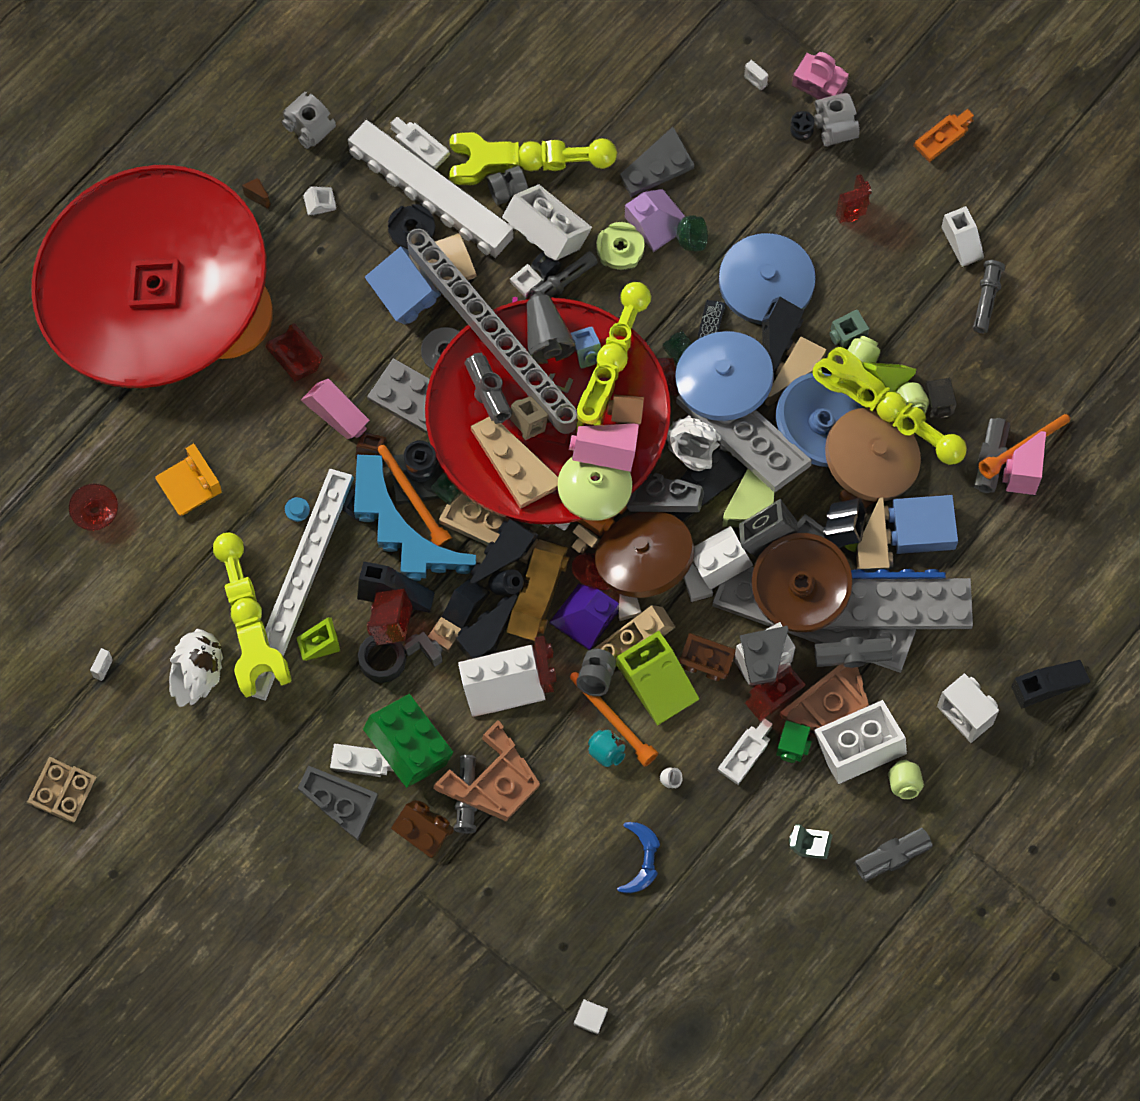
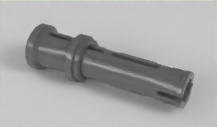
M587 252L583 257L569 265L556 276H548L546 278L547 281L539 287H533L530 290L531 294L544 293L547 289L549 291L545 295L551 298L556 294H562L565 286L598 264L596 257L592 252ZM579 266H582V267L579 268L577 271H575V272L572 273L570 276H568V274H570V273H571L572 271H574L576 268H578Z
M987 260L984 262L985 273L983 279L980 280V288L982 290L973 330L978 333L988 332L996 292L1001 289L1000 279L1002 272L1005 271V265L999 261Z
M473 755L460 756L459 778L470 786L475 781L476 757ZM457 801L455 804L457 823L454 825V831L458 833L476 832L474 815L477 808Z

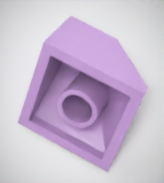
M663 189L643 192L625 205V218L631 225L636 227L640 235L642 234L644 241L653 252L691 226L689 220Z

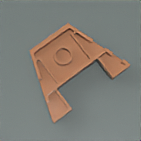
M497 720L483 735L482 740L497 751L500 756L470 786L449 769L435 783L433 789L507 821L538 789L540 783L524 758H521L514 748L515 744L512 739L508 738L505 734L501 722Z

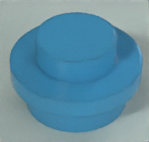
M292 498L285 505V514L292 521H302L309 515V504L303 498Z

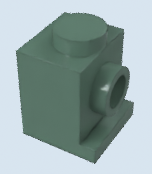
M856 309L832 321L829 335L835 345L840 344L842 348H845L855 338H860V336L868 337L869 327Z

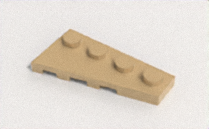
M488 417L471 426L472 433L520 509L558 489V477L501 423L495 424Z
M456 487L439 518V524L488 546L491 541L495 543L500 535L497 533L499 527L505 520L508 522L509 519L484 509L470 500ZM538 539L535 540L526 556L519 559L526 564L529 562Z

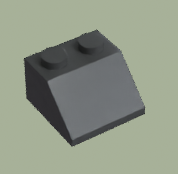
M781 499L739 524L741 547L756 557L775 540L798 532L797 520Z

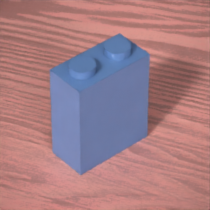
M401 246L365 276L394 319L404 325L416 320L418 314L423 309L434 305L436 298L441 295L430 278L410 256L408 250Z
M952 495L893 499L892 507L888 508L889 523L893 522L894 531H891V545L896 546V554L956 549L958 537Z

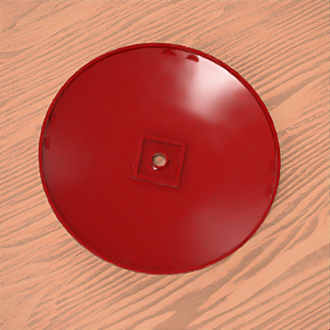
M151 165L111 175L92 185L71 201L53 222L41 243L32 275L33 309L40 330L50 347L67 365L83 376L97 382L123 388H148L185 379L203 370L225 354L241 337L255 315L264 290L267 271L266 250L261 230L254 215L235 191L220 180L201 171L174 165ZM155 279L160 280L158 287L149 288L151 281Z
M551 298L570 333L592 326L601 344V348L606 345L610 328L619 322V318L603 309L584 302L564 298ZM530 299L516 301L493 309L494 313L528 352L527 302ZM467 325L451 340L435 364L426 392L425 421L428 439L436 452V459L449 480L470 500L499 516L525 523L546 525L583 520L564 506L558 489L520 509L472 433V425L489 417L484 404L475 398L474 392L476 387L465 366L466 359L473 354L482 353L486 356L493 373L500 376L503 382L501 390L510 409L515 401L529 396L472 328ZM489 328L486 331L493 333L496 329ZM631 329V345L627 350V364L619 372L618 379L615 380V387L610 400H614L615 394L644 397L642 421L638 426L635 455L630 472L633 493L647 479L662 454L670 426L671 407L667 381L659 361L645 340L634 329ZM623 336L615 337L618 340L625 339ZM503 346V347H501V349H502V350H509V349H511V347H510V346ZM576 351L560 361H556L554 357L547 359V364H538L548 377L550 374H555L552 381L557 386L565 388L568 379L571 378L573 380L569 392H561L577 411L582 394L586 390L597 364L580 368ZM519 363L515 366L518 368H523L526 365L523 363ZM602 377L599 380L608 381L609 379L607 377ZM532 381L530 384L537 386L540 385L541 382ZM549 398L546 400V402L554 403L556 402V400ZM607 407L602 425H616V422L611 421L612 415H607ZM563 416L560 418L562 421L571 420V418L568 416ZM510 419L501 423L557 477H559L564 464L573 457V450H569L571 436L577 435L576 429L569 434H563L552 423H547L544 432L525 440L523 433ZM584 423V426H594V424L591 425ZM598 476L591 477L593 481L600 479Z

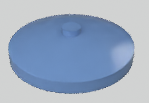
M768 233L746 237L737 242L727 252L722 261L719 273L720 292L727 306L746 321L762 325V320L772 300L779 296L804 310L813 295L815 271L812 261L800 245L787 237Z
M723 331L706 335L692 343L679 359L675 377L678 393L684 404L691 411L707 419L727 421L744 417L761 406L771 391L774 374L771 358L766 349L757 340L742 333Z
M809 373L792 381L782 392L777 403L776 422L783 436L811 459V464L828 467L825 444L829 431L844 414L855 409L867 407L862 406L846 394L829 390L814 378L813 373Z

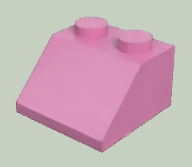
M1039 432L1016 449L1012 459H1007L1002 482L1007 483V492L1036 494L1042 479L1046 432Z

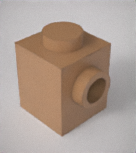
M615 394L614 400H609L607 415H612L611 421L616 422V424H641L644 397Z

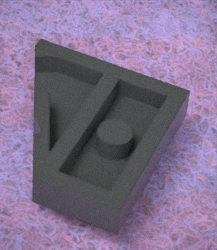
M788 626L740 635L739 639L751 686L776 680L788 633Z

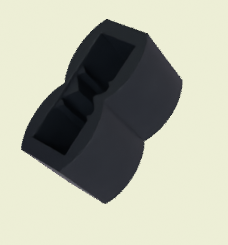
M861 498L833 503L830 511L827 512L828 521L823 529L824 538L831 541L837 547L856 544L862 541L867 511Z

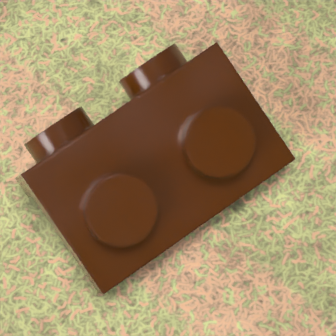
M689 633L682 655L679 658V663L683 664L682 668L693 673L700 670L707 673V678L720 682L721 678L726 679L728 677L736 649Z
M413 800L405 805L391 829L430 858H433L447 836L453 833L454 828L449 825L450 822L446 818L431 812L427 804L422 801Z

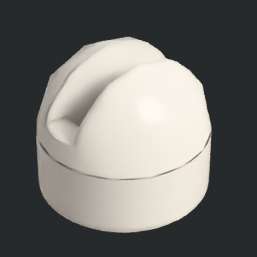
M667 768L660 774V781L667 788H678L682 783V773L678 768Z

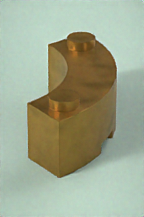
M539 539L534 547L526 574V580H529V583H525L522 592L519 594L511 613L507 633L536 641L539 633L544 634L548 622L545 618L561 571L565 572L568 566L569 557H566L568 548Z

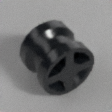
M806 111L796 112L791 119V135L797 140L804 141L809 139L814 131V117Z
M542 252L535 258L531 268L534 271H539L541 278L547 281L546 278L548 276L556 275L560 270L561 263L558 260L555 261Z

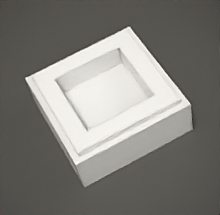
M750 60L745 67V78L762 91L767 86L768 74L754 61Z
M527 264L510 278V283L527 298L531 295L530 290L533 287H539L544 283V280Z
M101 648L90 669L93 677L101 681L104 679L113 661L109 651Z
M583 999L574 1025L598 1034L608 1009Z

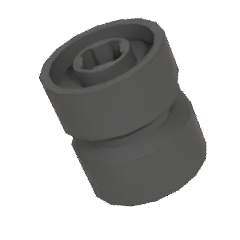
M519 166L507 169L504 175L499 172L487 176L489 190L497 206L509 202L512 196L528 189L525 177Z
M603 649L587 651L577 678L578 688L590 696L606 694L616 667L615 657Z

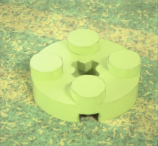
M616 222L610 224L608 228L599 233L597 238V254L603 265L618 270L637 266L644 253V238L636 230V227L629 223ZM619 241H622L623 245L627 247L623 250H617L614 245H618Z

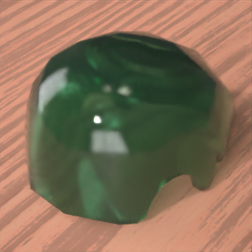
M689 215L679 221L676 237L679 245L684 250L703 251L708 241V230L703 217Z

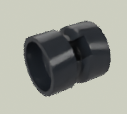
M417 440L411 442L406 447L404 463L407 475L416 482H426L432 479L437 471L436 452L433 446L426 441Z

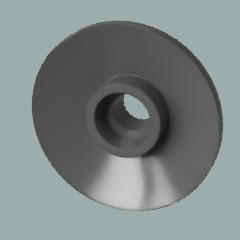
M447 327L438 328L425 337L421 346V355L424 363L430 369H434L441 353L459 333L458 330Z

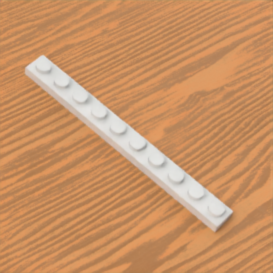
M329 469L265 628L270 648L276 649L282 656H284L353 483V475ZM264 672L258 676L255 681L256 694L252 697L266 701L275 678L274 673Z

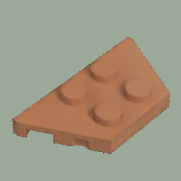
M837 666L782 710L780 716L788 721L808 726L810 730L815 732V729L868 707L869 704L858 667Z

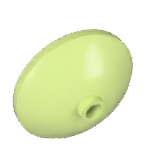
M570 458L560 471L558 493L564 506L574 515L586 520H604L615 516L627 505L632 493V477L629 471L573 461ZM598 476L600 479L593 481L591 477Z

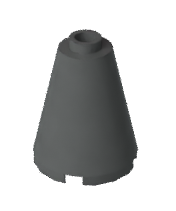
M544 293L532 295L527 302L528 353L537 364H547V359L554 357L556 361L569 357L576 350L575 341L551 297Z

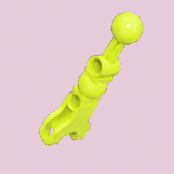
M473 132L457 133L450 137L449 145L455 153L467 154L470 156V159L464 164L453 166L450 170L449 179L457 185H475L481 182L488 174L505 173L507 169L516 166L531 172L539 170L542 166L544 170L558 171L565 168L566 162L590 161L596 168L604 169L610 167L615 162L617 149L611 141L603 138L593 141L589 147L565 148V143L560 140L542 141V145L529 141L519 147V142H486L481 136Z
M641 282L629 283L621 292L620 299L624 309L619 322L610 328L606 345L602 346L597 354V367L591 376L586 390L582 394L577 408L578 422L576 433L578 426H584V423L596 426L602 425L604 422L608 402L615 387V380L618 379L619 372L627 364V350L631 345L633 323L637 313L645 310L651 302L650 291ZM623 336L625 339L618 340L615 337ZM602 377H607L609 380L601 381L599 379Z
M837 347L833 349L827 358L818 361L814 365L813 376L819 383L831 391L846 394L864 407H870L872 412L876 409L877 415L882 420L894 422L892 426H897L902 434H918L936 447V454L941 462L952 465L960 463L964 459L967 447L965 441L960 436L955 434L944 436L925 422V413L920 408L912 407V403L906 405V401L901 394L889 392L890 388H886L881 380L863 367L860 359L845 348ZM836 355L842 357L843 364H839L836 361ZM821 367L827 368L830 372H832V375H824L821 371ZM868 389L874 393V396L869 393ZM908 418L914 421V425L909 422Z
M231 532L222 533L213 543V553L219 561L225 563L230 583L225 584V591L232 606L231 619L236 626L242 650L241 658L237 661L234 671L239 688L247 698L256 694L255 681L262 673H274L275 678L281 685L290 683L291 675L288 663L282 654L276 649L270 648L264 624L261 621L262 609L257 602L253 584L249 577L244 578L239 560L244 553L243 541L239 536Z

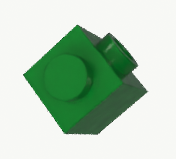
M786 720L777 756H781L782 760L790 763L801 762L803 755L808 756L812 742L807 740L810 727Z

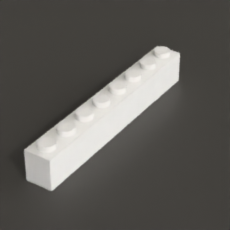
M365 120L348 139L349 152L354 158L362 159L368 163V167L373 172H380L392 186H399L404 190L408 198L411 200L416 199L422 203V206L427 208L432 214L438 215L446 226L450 228L453 226L465 240H471L477 244L479 250L484 254H490L496 258L513 239V228L369 121Z

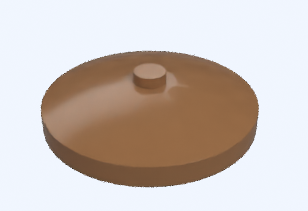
M859 408L844 414L829 431L825 444L827 464L836 481L854 496L878 502L879 498H883V501H889L902 495L916 480L921 464L920 450L914 435L902 434L897 426H892L894 422L882 420L877 415L876 409L872 412L870 408Z

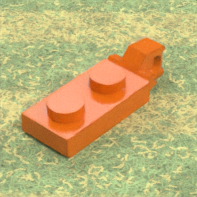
M968 109L958 117L955 114L952 116L949 114L916 140L914 147L930 163L965 135L969 129L967 126L973 122L974 115Z

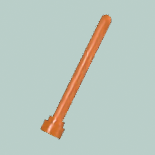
M1067 414L1060 416L998 457L985 458L979 462L980 472L984 477L991 479L1000 472L1002 465L1007 463V459H1012L1016 449L1041 431L1046 432V437L1068 424L1070 416Z
M380 445L378 447L379 454L429 528L432 538L431 542L442 547L452 539L448 530H444L443 527L438 526L385 445Z
M573 672L570 675V679L577 686L579 673ZM584 693L636 750L637 760L644 767L655 760L659 753L652 745L643 744L600 696H590Z

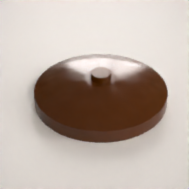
M665 512L634 513L613 524L600 539L595 555L597 570L605 585L620 595L633 598L655 596L674 587L687 574L694 559V543L688 528L677 517Z
M794 533L775 540L761 553L753 569L752 590L759 610L774 625L780 622L782 626H788V631L812 632L830 625L843 613L852 593V573L845 555L831 541L815 534Z

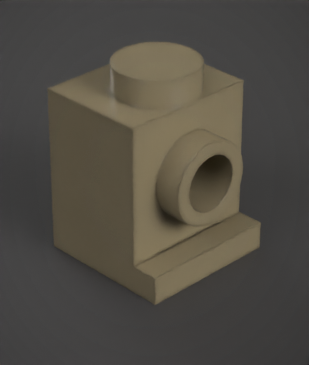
M532 396L522 400L519 399L511 405L512 416L510 420L523 433L525 440L545 431L549 415Z

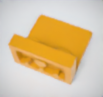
M194 443L185 448L188 455L187 458L155 477L179 516L185 515L222 493L219 481Z

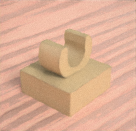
M578 524L573 533L579 538L572 547L582 554L588 546L597 549L600 538L585 526Z
M441 617L428 635V638L431 642L436 640L440 647L449 653L456 643L457 634L461 629Z

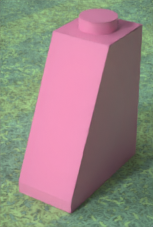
M329 379L316 383L301 399L306 406L346 439L353 438L354 436L358 438L367 429L365 425L369 419Z
M639 424L578 426L577 435L571 436L569 450H573L572 460L631 472Z

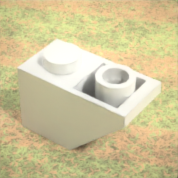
M965 206L945 214L942 229L961 266L964 267L983 259L984 254L977 226L967 207Z

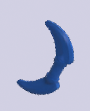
M626 822L623 826L634 832L644 846V863L639 874L628 884L618 887V891L634 893L649 886L656 878L658 873L654 870V855L660 843L656 835L648 827L636 822Z

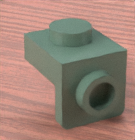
M795 824L794 831L789 838L790 848L799 856L827 859L833 835L825 831L805 829L802 825Z

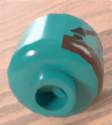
M598 730L589 739V754L603 767H610L613 764L617 766L625 758V742L611 730Z

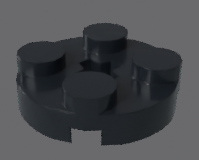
M412 204V206L407 207L403 205L395 209L388 220V235L393 244L398 248L401 246L408 250L407 236L409 231L406 225H413L414 223L416 224V229L424 230L433 239L436 227L432 213L427 208L418 204ZM422 242L414 243V245L420 246L423 244Z

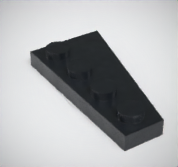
M716 448L712 452L711 469L695 471L689 468L680 480L702 486L704 496L701 507L713 501L721 492L730 488L738 479L743 478L748 468L720 448ZM696 512L665 513L677 517L684 523Z

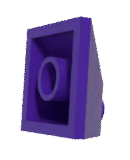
M578 584L551 619L550 624L587 650H591L618 615L619 603L599 589Z

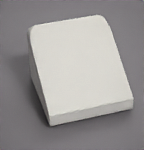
M310 187L304 193L308 215L337 209L331 187Z

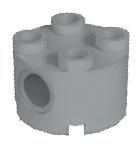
M307 92L302 93L283 111L285 119L282 121V124L289 132L294 131L299 136L300 143L307 149L310 146H315L336 127L334 119L331 121L328 119L330 112L312 94L307 97Z
M848 93L815 100V108L818 114L814 115L817 128H822L824 146L859 137V123L854 118V115L857 114Z

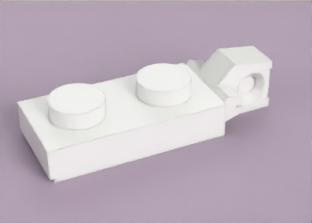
M398 117L391 122V130L397 134L396 139L399 143L434 170L450 156L448 149L416 123L412 124L409 122L405 124Z
M764 718L757 729L752 726L749 730L747 729L721 763L718 771L739 785L768 746L770 738L767 737V734L772 729L773 724Z
M334 744L330 765L332 771L377 777L387 775V770L393 771L378 749Z

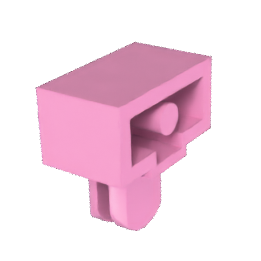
M819 52L814 56L807 53L793 75L792 86L817 99H823L843 92L847 85L848 73L841 67L835 66V59L826 53Z

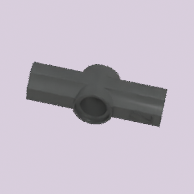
M482 353L473 354L466 359L465 366L476 387L474 392L475 398L484 404L491 421H494L495 424L503 423L505 420L510 419L512 411L501 390L502 379L499 375L493 373L486 356Z
M990 418L978 463L987 457H998L1007 451L1005 446L1011 423L1001 418ZM978 468L974 488L980 492L994 493L999 473L988 479L982 475Z
M849 637L841 640V642L815 644L814 646L817 667L844 665V667L854 668L863 666L868 662L892 660L890 638L863 640L861 637Z
M920 828L900 839L894 838L885 842L877 848L878 850L856 860L855 866L860 877L866 882L888 870L894 871L907 864L910 859L931 849L933 845L927 832Z

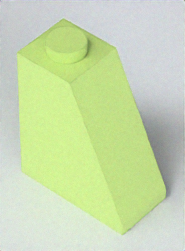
M747 469L724 512L722 527H739L740 523L774 503V492L749 469Z

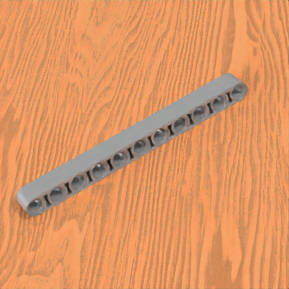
M422 229L410 231L407 236L408 252L414 261L528 396H532L549 415L548 420L560 433L569 434L573 432L577 426V411L428 233ZM416 242H422V243H423V244L420 245V246L414 245V243H416ZM431 259H436V260H438V261L435 262V263H429V262H428V261L431 260ZM446 276L452 277L450 280H443L442 278ZM462 293L467 295L464 298L457 297L458 294ZM474 311H480V312H482V313L479 314V315H473V314H472V312H474ZM489 328L496 329V331L493 333L487 332L486 330ZM510 346L511 349L502 350L501 347ZM523 363L526 366L523 368H518L515 365ZM532 381H540V382H541V384H540V385H537V386H534V385H532V384H530V383H531ZM552 398L555 399L556 402L547 403L546 400ZM563 416H568L571 418V420L562 421L560 418Z

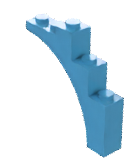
M357 455L355 518H359L362 522H373L374 519H378V548H383L384 551L395 552L397 548L402 549L401 574L414 581H420L421 578H426L427 569H431L432 572L444 573L446 569L456 570L457 573L461 574L471 573L477 562L476 555L457 553L439 547L420 536L404 521L395 509L387 492L382 456Z

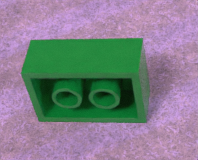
M410 694L371 714L363 728L364 732L406 788L445 767L454 753Z

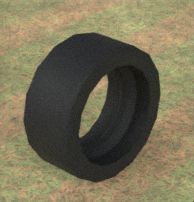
M383 632L373 634L360 645L358 652L360 669L370 680L379 683L391 682L403 672L406 664L404 646L392 634ZM386 644L395 650L397 660L391 669L376 671L369 665L368 653L376 645Z

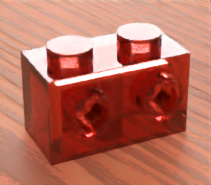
M404 588L376 593L374 604L371 605L372 613L370 621L367 622V630L369 635L373 636L377 645L405 641L413 606Z
M789 666L782 672H777L775 681L767 682L764 685H756L749 692L751 697L745 704L758 720L762 722L793 699L806 684Z

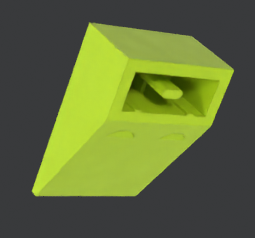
M660 631L655 632L617 656V667L657 726L699 700L676 655Z

